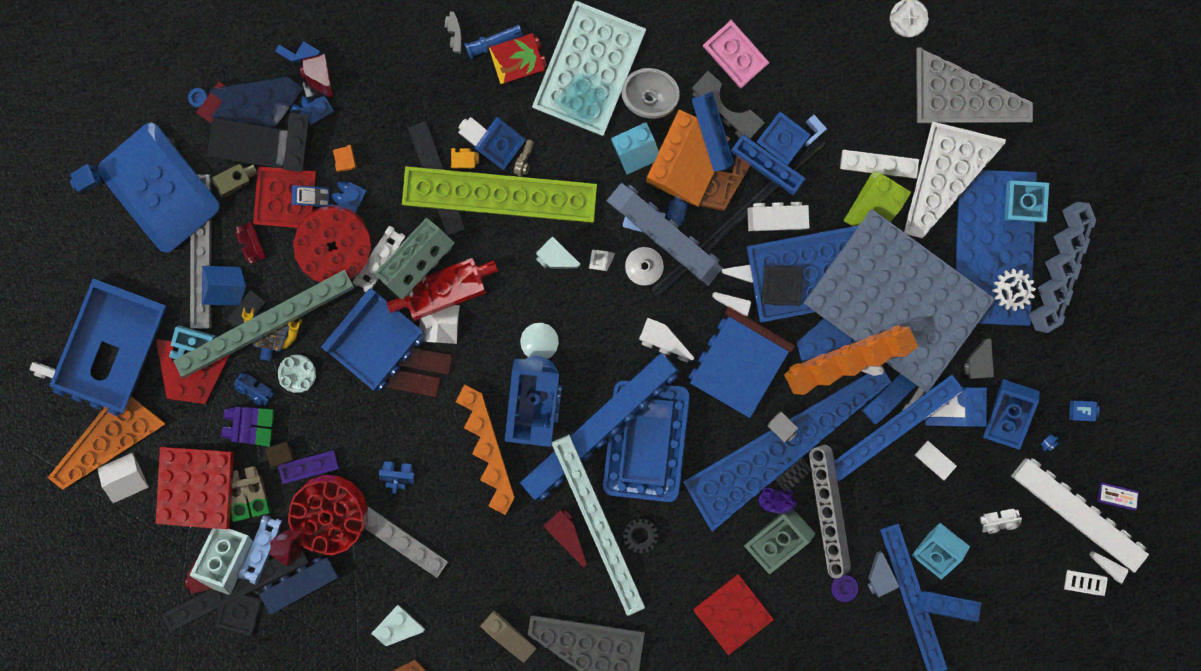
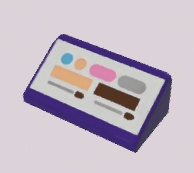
M1101 483L1097 501L1136 511L1139 491Z

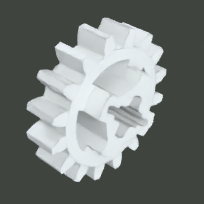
M1011 269V274L1008 271H1004V277L1001 275L997 276L1000 281L993 283L997 286V289H993L992 292L997 293L994 299L1001 300L998 304L999 306L1006 304V310L1012 306V310L1016 311L1017 306L1020 309H1024V303L1030 305L1028 299L1034 298L1031 291L1036 289L1030 286L1034 281L1027 280L1029 274L1023 276V270H1019L1016 274L1015 269ZM1014 277L1011 283H1005V280ZM1022 281L1024 282V284H1025V286H1026V290L1023 289V286H1022V284H1021ZM1016 285L1015 289L1018 290V292L1013 293L1012 295V290H1010V287H1014ZM1002 290L1005 291L1006 299L1002 295ZM1017 297H1024L1021 301L1014 303Z

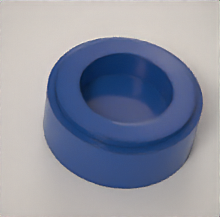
M195 88L190 91L188 100L192 106L200 108L208 95L203 89Z

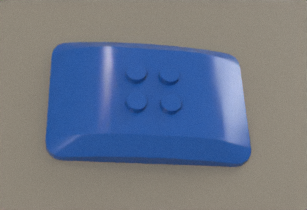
M147 123L98 165V173L146 235L162 252L168 253L173 251L215 216L220 209V203L159 126L154 123Z
M630 381L618 382L615 385L613 397ZM665 385L662 387L664 389L663 392L657 397L653 396L649 399L650 403L643 410H637L634 413L635 417L630 422H624L620 426L621 430L616 435L609 436L603 489L608 495L673 502L678 498L690 394L686 388Z

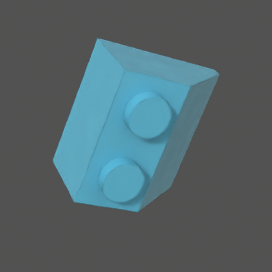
M643 123L611 138L626 174L654 163L659 153L647 123Z
M939 523L914 551L912 557L942 580L964 559L970 546Z

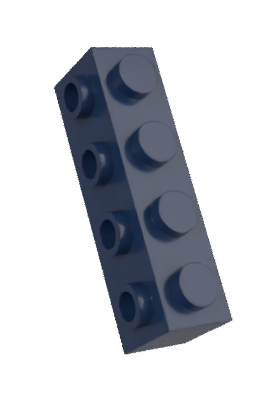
M322 555L313 560V565L307 567L305 564L296 569L297 573L290 577L287 574L279 579L280 583L274 586L270 583L263 587V592L259 595L269 614H273L337 579L339 574L330 557L324 558Z

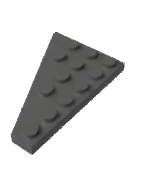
M531 615L528 635L578 671H639L644 632Z

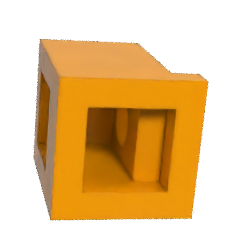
M451 148L452 169H475V164H479V153L471 152V149H459V152H456L455 148Z

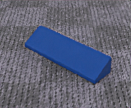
M710 91L694 97L692 103L713 171L716 172L729 168L734 164L713 92Z
M743 134L731 150L734 155L792 195L797 192L806 179Z

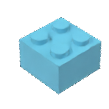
M1008 181L1004 220L1047 222L1049 183Z

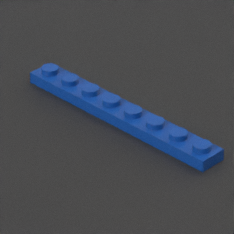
M954 376L948 377L836 459L834 463L838 481L847 477L962 393L964 390Z
M897 523L880 529L927 671L947 670L929 613L917 611L921 589L900 526Z

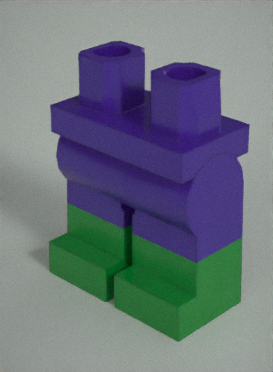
M238 406L224 409V419L233 420V427L223 426L222 437L231 439L232 442L270 447L273 429L254 427V425L273 427L275 409Z

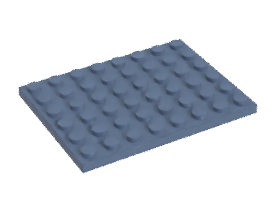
M870 209L803 303L856 342L868 336L887 331L897 325L909 327L918 348L906 357L893 356L885 363L928 393L995 299L873 209Z

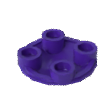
M766 487L763 489L758 500L760 506L774 513H787L792 511L797 504L791 489L784 491Z

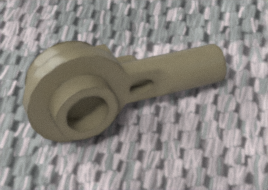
M531 140L526 141L523 154H520L515 163L514 174H517L518 177L528 174L530 165L527 163L534 144Z

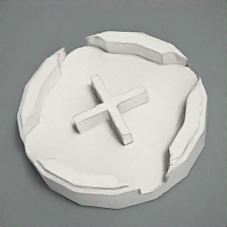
M901 0L891 11V27L897 34L903 37L917 36L924 31L928 24L927 9L917 0Z

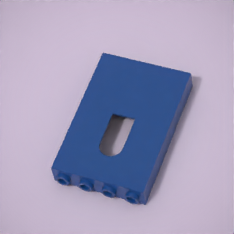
M92 279L49 385L54 389L53 393L64 396V394L71 395L72 400L80 403L83 400L90 402L89 406L99 410L101 407L109 409L108 413L119 416V414L125 415L167 310L166 306ZM101 342L120 348L109 376L102 381L95 380L91 376L90 370Z

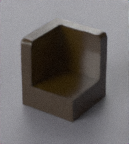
M289 441L265 449L270 467L295 459Z

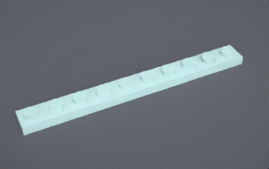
M570 435L553 441L552 446L627 616L644 609L643 601Z

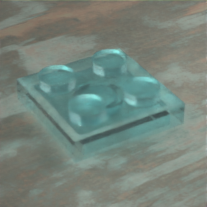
M577 72L554 104L583 126H586L608 95Z

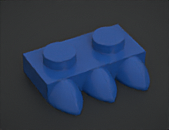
M302 96L303 108L292 103L290 111L296 109L312 112V126L334 113L325 96L313 99L314 101H308L307 97Z
M338 182L339 188L344 193L332 194L333 200L338 204L337 206L351 209L356 213L367 191L351 182Z

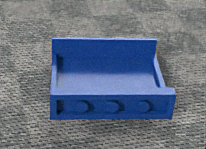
M369 288L321 348L331 354L377 393L378 390L382 391L386 387L387 379L399 371L401 362L403 360L407 361L412 355L411 350L423 342L425 332L401 312L395 311L390 314L386 304L387 301L373 289Z
M727 317V319L723 318L720 322L718 335H713L708 345L711 347L708 352H703L698 361L701 364L698 369L694 368L688 378L691 379L690 383L750 418L789 351L731 317Z

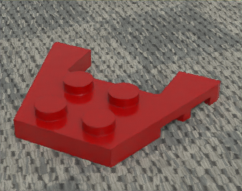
M157 339L156 343L167 399L206 404L231 354L212 363L210 367L207 366V368H203L183 379L173 358H169L171 350L174 351V346H171L172 341Z

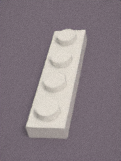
M842 150L840 169L866 173L880 172L883 175L916 179L919 159Z

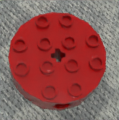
M337 205L320 207L308 213L298 225L293 242L295 259L300 268L313 280L319 282L343 270L347 272L350 279L356 277L366 266L371 251L370 233L363 219L351 209ZM333 241H335L336 247H333L332 249L329 248L328 242L332 243Z
M322 475L309 480L294 495L289 507L288 523L291 530H303L301 545L312 552L316 551L324 553V555H335L349 549L363 534L368 522V506L362 492L352 482L340 476Z

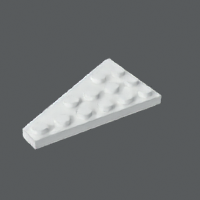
M932 122L904 233L923 238L1005 144L1006 139Z

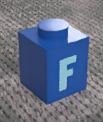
M1070 401L1069 420L1096 421L1100 411L1097 402Z

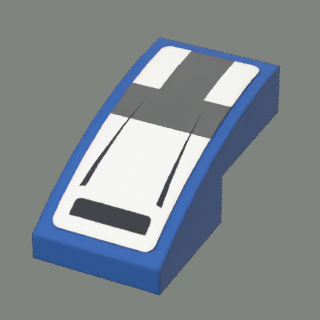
M294 185L292 186V205L329 206V188Z

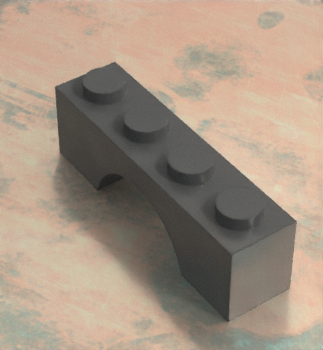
M707 71L692 87V91H694L692 95L697 97L712 91L719 115L722 117V123L728 128L732 126L739 138L743 134L750 139L764 122L751 110L743 113H734L726 109L720 100L722 83Z

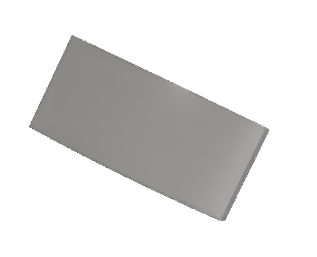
M450 12V16H446L445 28H448V33L455 34V36H451L450 48H453L454 53L461 54L462 37L460 26L455 13Z

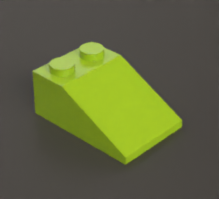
M872 172L844 221L851 226H858L870 209H873L891 222L901 210L911 192L880 172Z

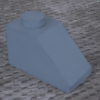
M881 551L877 552L868 577L870 583L867 585L872 594L876 593L880 597L898 588L899 585Z

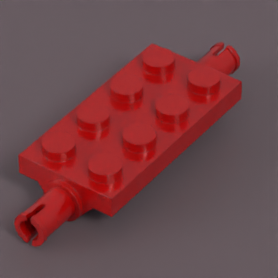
M473 258L425 276L421 282L413 287L408 296L403 299H394L386 302L390 314L405 307L409 308L415 321L486 293L481 281L482 277L498 272L494 260L477 266Z

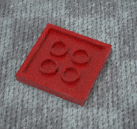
M258 167L253 224L298 228V225L306 215L313 211V206L292 205V186L315 187L316 172H296L281 168Z
M738 574L693 609L728 655L774 620Z

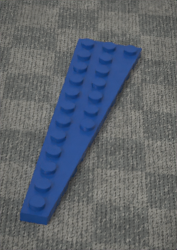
M884 371L883 374L877 376L867 373L789 419L798 428L795 431L797 435L790 442L788 440L783 442L770 430L683 481L711 531H714L733 513L744 506L745 503L756 496L763 488L774 481L823 438L889 385L891 381L886 372Z

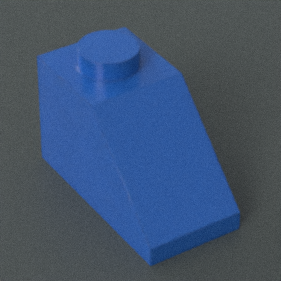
M90 164L84 165L71 173L72 179H70V183L74 190L77 189V192L82 193L102 185L96 167Z

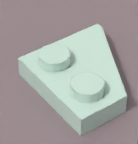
M397 605L372 634L381 643L388 646L422 633L425 629L403 608Z

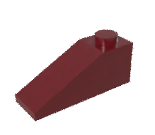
M560 509L544 524V527L585 567L587 563L575 525L571 521L573 516L567 510L563 512Z

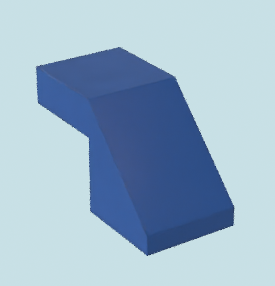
M304 41L296 54L281 45H278L275 50L276 53L293 63L300 62L303 58L322 54Z

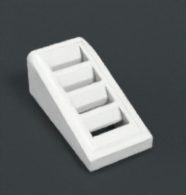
M717 292L712 294V297L743 316H748L750 301Z
M1094 551L1090 552L1091 558L1117 582L1123 583L1129 572L1128 569Z
M1067 570L1064 589L1105 596L1107 577ZM1073 575L1076 576L1075 587L1071 586ZM1081 577H1084L1083 587L1080 588ZM1089 578H1092L1091 589H1087ZM1097 580H1100L1099 589L1095 590Z

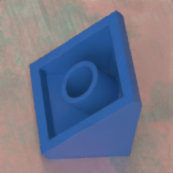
M202 266V305H239L246 288L241 268Z

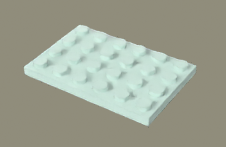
M575 0L532 108L603 136L646 29Z

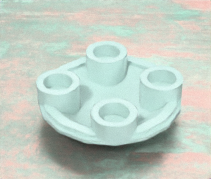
M534 323L528 326L522 333L521 348L528 357L540 356L548 359L557 351L559 344L558 335L551 326L544 323Z
M291 355L285 358L278 369L280 385L291 392L308 390L316 378V369L313 362L302 355Z

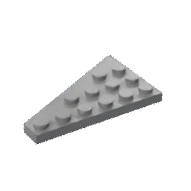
M916 48L917 123L1033 122L1032 102L1002 89L1000 86L984 80L922 48Z

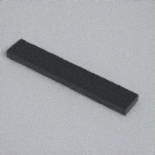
M426 121L408 127L422 168L444 170ZM437 209L447 236L465 230L458 210Z

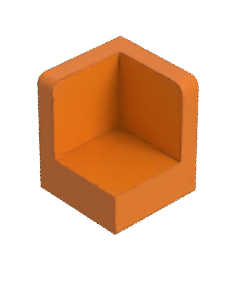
M352 145L334 149L337 172L357 168Z

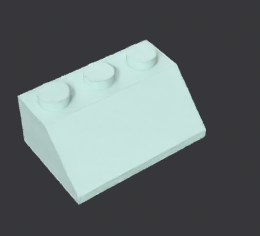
M553 237L536 253L538 256L537 261L544 268L547 266L551 269L580 267V263Z
M212 528L190 576L214 590L230 595L253 541L248 535L231 529Z

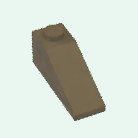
M495 610L492 611L480 626L523 663L537 649Z

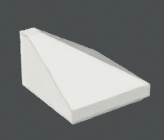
M592 250L589 269L607 271L615 253Z

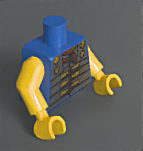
M243 308L242 317L244 323L253 319V316H258L254 315V308L251 309V313H247L245 308ZM302 319L298 323L292 321L252 342L253 346L262 348L260 359L271 361L273 350L282 351L287 349L296 340Z

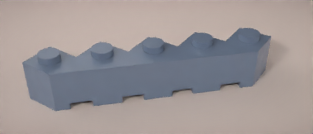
M621 183L608 198L607 202L709 286L723 269L718 264L720 260L712 253L710 255L705 253L698 247L699 242L690 236L688 238L678 230L679 225L673 220L667 221L657 212L659 209L651 202L647 204L636 195L638 191L631 185L626 187Z
M1076 202L1062 210L1069 228L1054 236L1060 254L1045 262L1052 279L1037 288L1044 305L1029 313L1036 331L1048 333L1064 322L1065 316L1063 315L1073 294L1072 287L1075 279L1077 280L1082 266L1080 262L1083 253L1086 254L1090 231L1096 223L1090 203Z

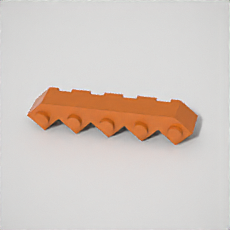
M897 325L882 333L868 336L861 341L844 345L840 349L818 355L803 363L795 364L784 375L793 394L805 395L817 385H831L843 375L855 376L867 366L880 367L893 356L906 357L918 348V345L909 327Z
M464 385L456 400V403L472 410L464 428L481 437L472 454L489 463L480 480L497 489L489 507L506 515L515 495L485 400L481 392Z

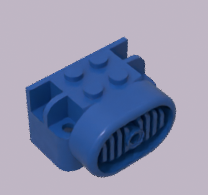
M544 357L514 358L505 433L506 442L551 447L554 422L558 423L562 386H558L559 372L550 360Z

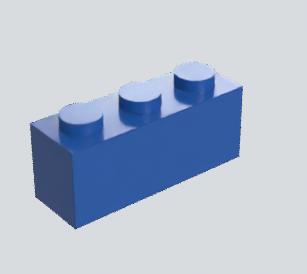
M920 592L917 611L974 622L979 621L981 609L980 602L931 592Z

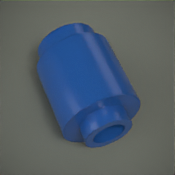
M678 197L669 200L666 215L667 221L671 219L677 225L682 226V223L685 222L688 203H685L684 200Z

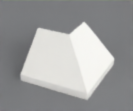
M454 305L420 318L419 328L425 332L423 341L457 344L460 306Z

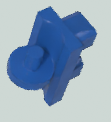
M385 461L382 470H379V481H385L386 487L393 488L392 493L397 494V489H405V484L414 485L412 465L404 463L402 464L401 472H395L394 463Z

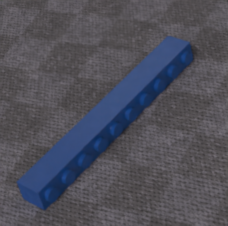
M659 354L570 436L581 462L589 460L596 448H602L607 443L606 439L610 435H616L621 430L620 426L624 422H630L635 417L634 413L637 410H643L650 403L649 399L661 394L664 390L662 387L667 383L671 384L677 379V374L680 371L665 354ZM554 451L520 482L534 500H545L551 494L550 490L554 487H559L565 481L563 478L566 475L556 452Z

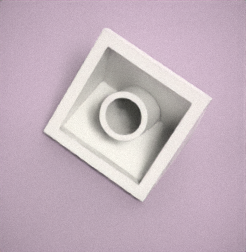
M130 453L98 468L101 486L113 503L149 487L134 453Z

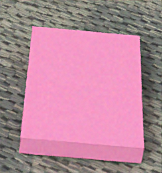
M732 20L703 45L706 51L740 89L769 64L768 60Z

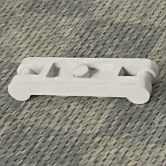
M389 226L368 258L366 266L356 276L352 284L355 286L359 285L365 292L369 288L372 289L379 279L374 273L396 251L406 236L402 233L398 234L394 231L393 227ZM389 238L395 240L393 246L387 242ZM365 275L371 277L369 283L363 279Z

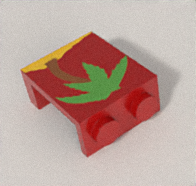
M533 33L489 47L501 86L528 75L545 72L546 60L544 55L540 56L538 49L541 48L538 37L534 38Z

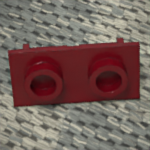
M252 222L236 227L235 234L239 244L245 243L246 247L241 248L245 260L251 264L264 259L265 255Z

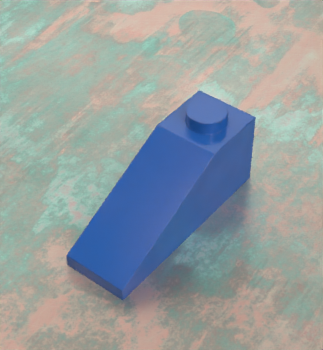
M899 374L867 403L861 411L873 424H877L916 384L902 374Z

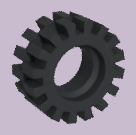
M800 458L775 480L784 491H787L808 475L811 468L803 458Z
M636 518L626 525L623 538L630 550L635 553H644L654 548L657 543L658 532L650 520ZM638 528H643L648 532V539L643 543H638L633 538V533Z

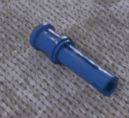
M517 25L487 38L479 37V40L469 44L464 43L470 59H473V56L483 52L488 53L490 51L489 47L522 37L523 34L520 26Z

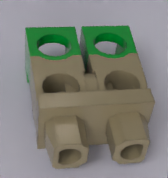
M256 466L245 468L247 479L240 480L238 470L233 471L231 495L233 522L272 513L262 476H259Z

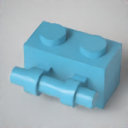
M177 326L175 327L171 346L178 347L179 350L178 352L171 350L169 358L177 359L185 355V350L192 351L215 339L216 336Z

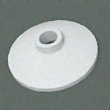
M641 247L632 251L627 257L625 264L628 277L639 285H650L656 282L661 277L664 268L660 254L648 247ZM646 262L648 269L643 270L641 264Z

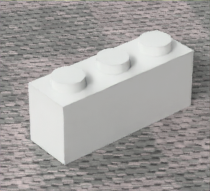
M791 202V206H784V203H772V207H765V203L753 204V207L748 208V230L809 229L808 205L802 206V202Z

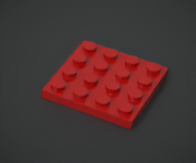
M160 447L156 524L230 529L234 452Z

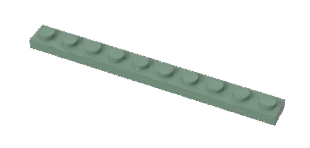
M343 270L173 361L180 376L184 379L354 289V286L347 272Z

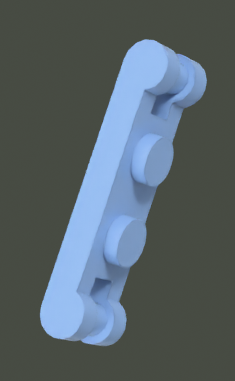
M266 514L262 517L261 525L245 562L238 573L239 579L250 580V583L255 585L258 583L270 556V542L275 536L279 535L283 526L282 520L271 519V516ZM268 526L273 527L272 532L266 531ZM250 567L255 568L253 573L249 572Z

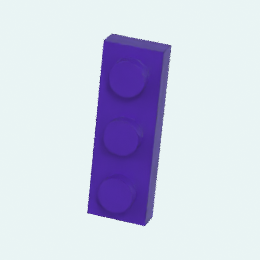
M333 450L278 465L282 483L285 484L337 470L339 466L335 451Z

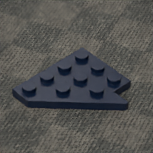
M287 76L213 88L209 92L222 100V102L211 117L275 128L303 88Z

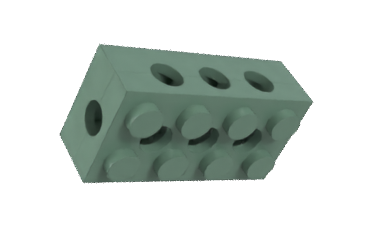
M425 218L374 275L400 299H403L411 293L417 283L425 278L427 272L438 264L440 258L451 250L454 242L440 228Z

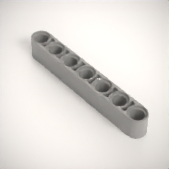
M821 445L811 450L810 463L827 570L831 577L840 578L850 572L851 564L833 452L829 446ZM819 451L823 453V459L819 456ZM822 470L826 472V478L822 475ZM825 489L829 491V496L825 494ZM828 507L832 510V515L829 514ZM831 526L835 529L836 534L832 533ZM834 545L837 546L839 553L834 550ZM837 564L840 565L842 572L837 569Z

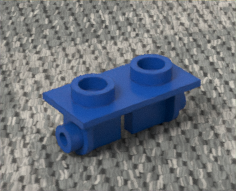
M242 372L238 379H235V389L243 395L247 394L257 405L266 407L268 399L270 400L274 394L271 392L272 390L261 382L257 388L254 387L257 380L249 374Z

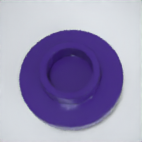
M844 575L834 579L831 591L837 600L848 602L856 597L858 584L851 576Z

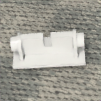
M1014 509L1001 511L1002 518H998L997 512L984 514L983 517H980L981 524H985L983 525L982 532L992 534L1000 529H1016L1020 526L1022 518H1018L1020 517L1019 511Z

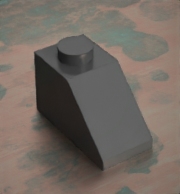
M984 339L967 358V363H964V373L968 375V378L994 377L991 339Z

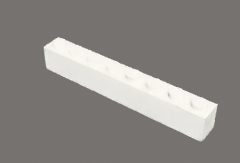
M1025 458L1011 477L1122 565L1135 573L1149 555L1145 552L1146 547L1138 541L1136 543L1131 541V535L1123 529L1121 532L1115 528L1116 524L1109 518L1103 519L1100 516L1101 512L1094 506L1088 507L1085 504L1086 500L1079 494L1074 496L1069 492L1071 488L1063 482L1059 484L1055 481L1056 476L1048 470L1044 472L1040 469L1041 464L1035 459L1029 460Z

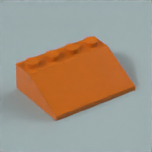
M678 110L647 176L646 183L698 207L715 171H713L697 117Z

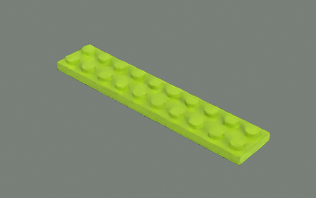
M405 166L402 205L593 223L597 184Z

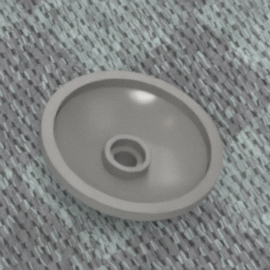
M645 68L631 73L625 79L622 87V98L625 105L633 113L645 118H660L671 113L677 106L679 88L675 80L667 73L658 69Z

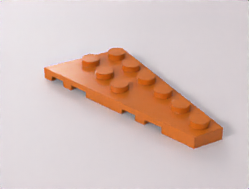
M131 397L125 415L119 414V416L108 413L109 409L104 408L48 478L63 490L155 432L166 423L134 397Z

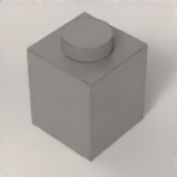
M779 412L767 425L783 442L786 440L790 442L797 435L795 431L798 428L782 412Z

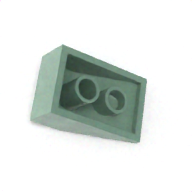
M793 509L776 516L748 541L744 547L771 574L805 547L815 536V532Z

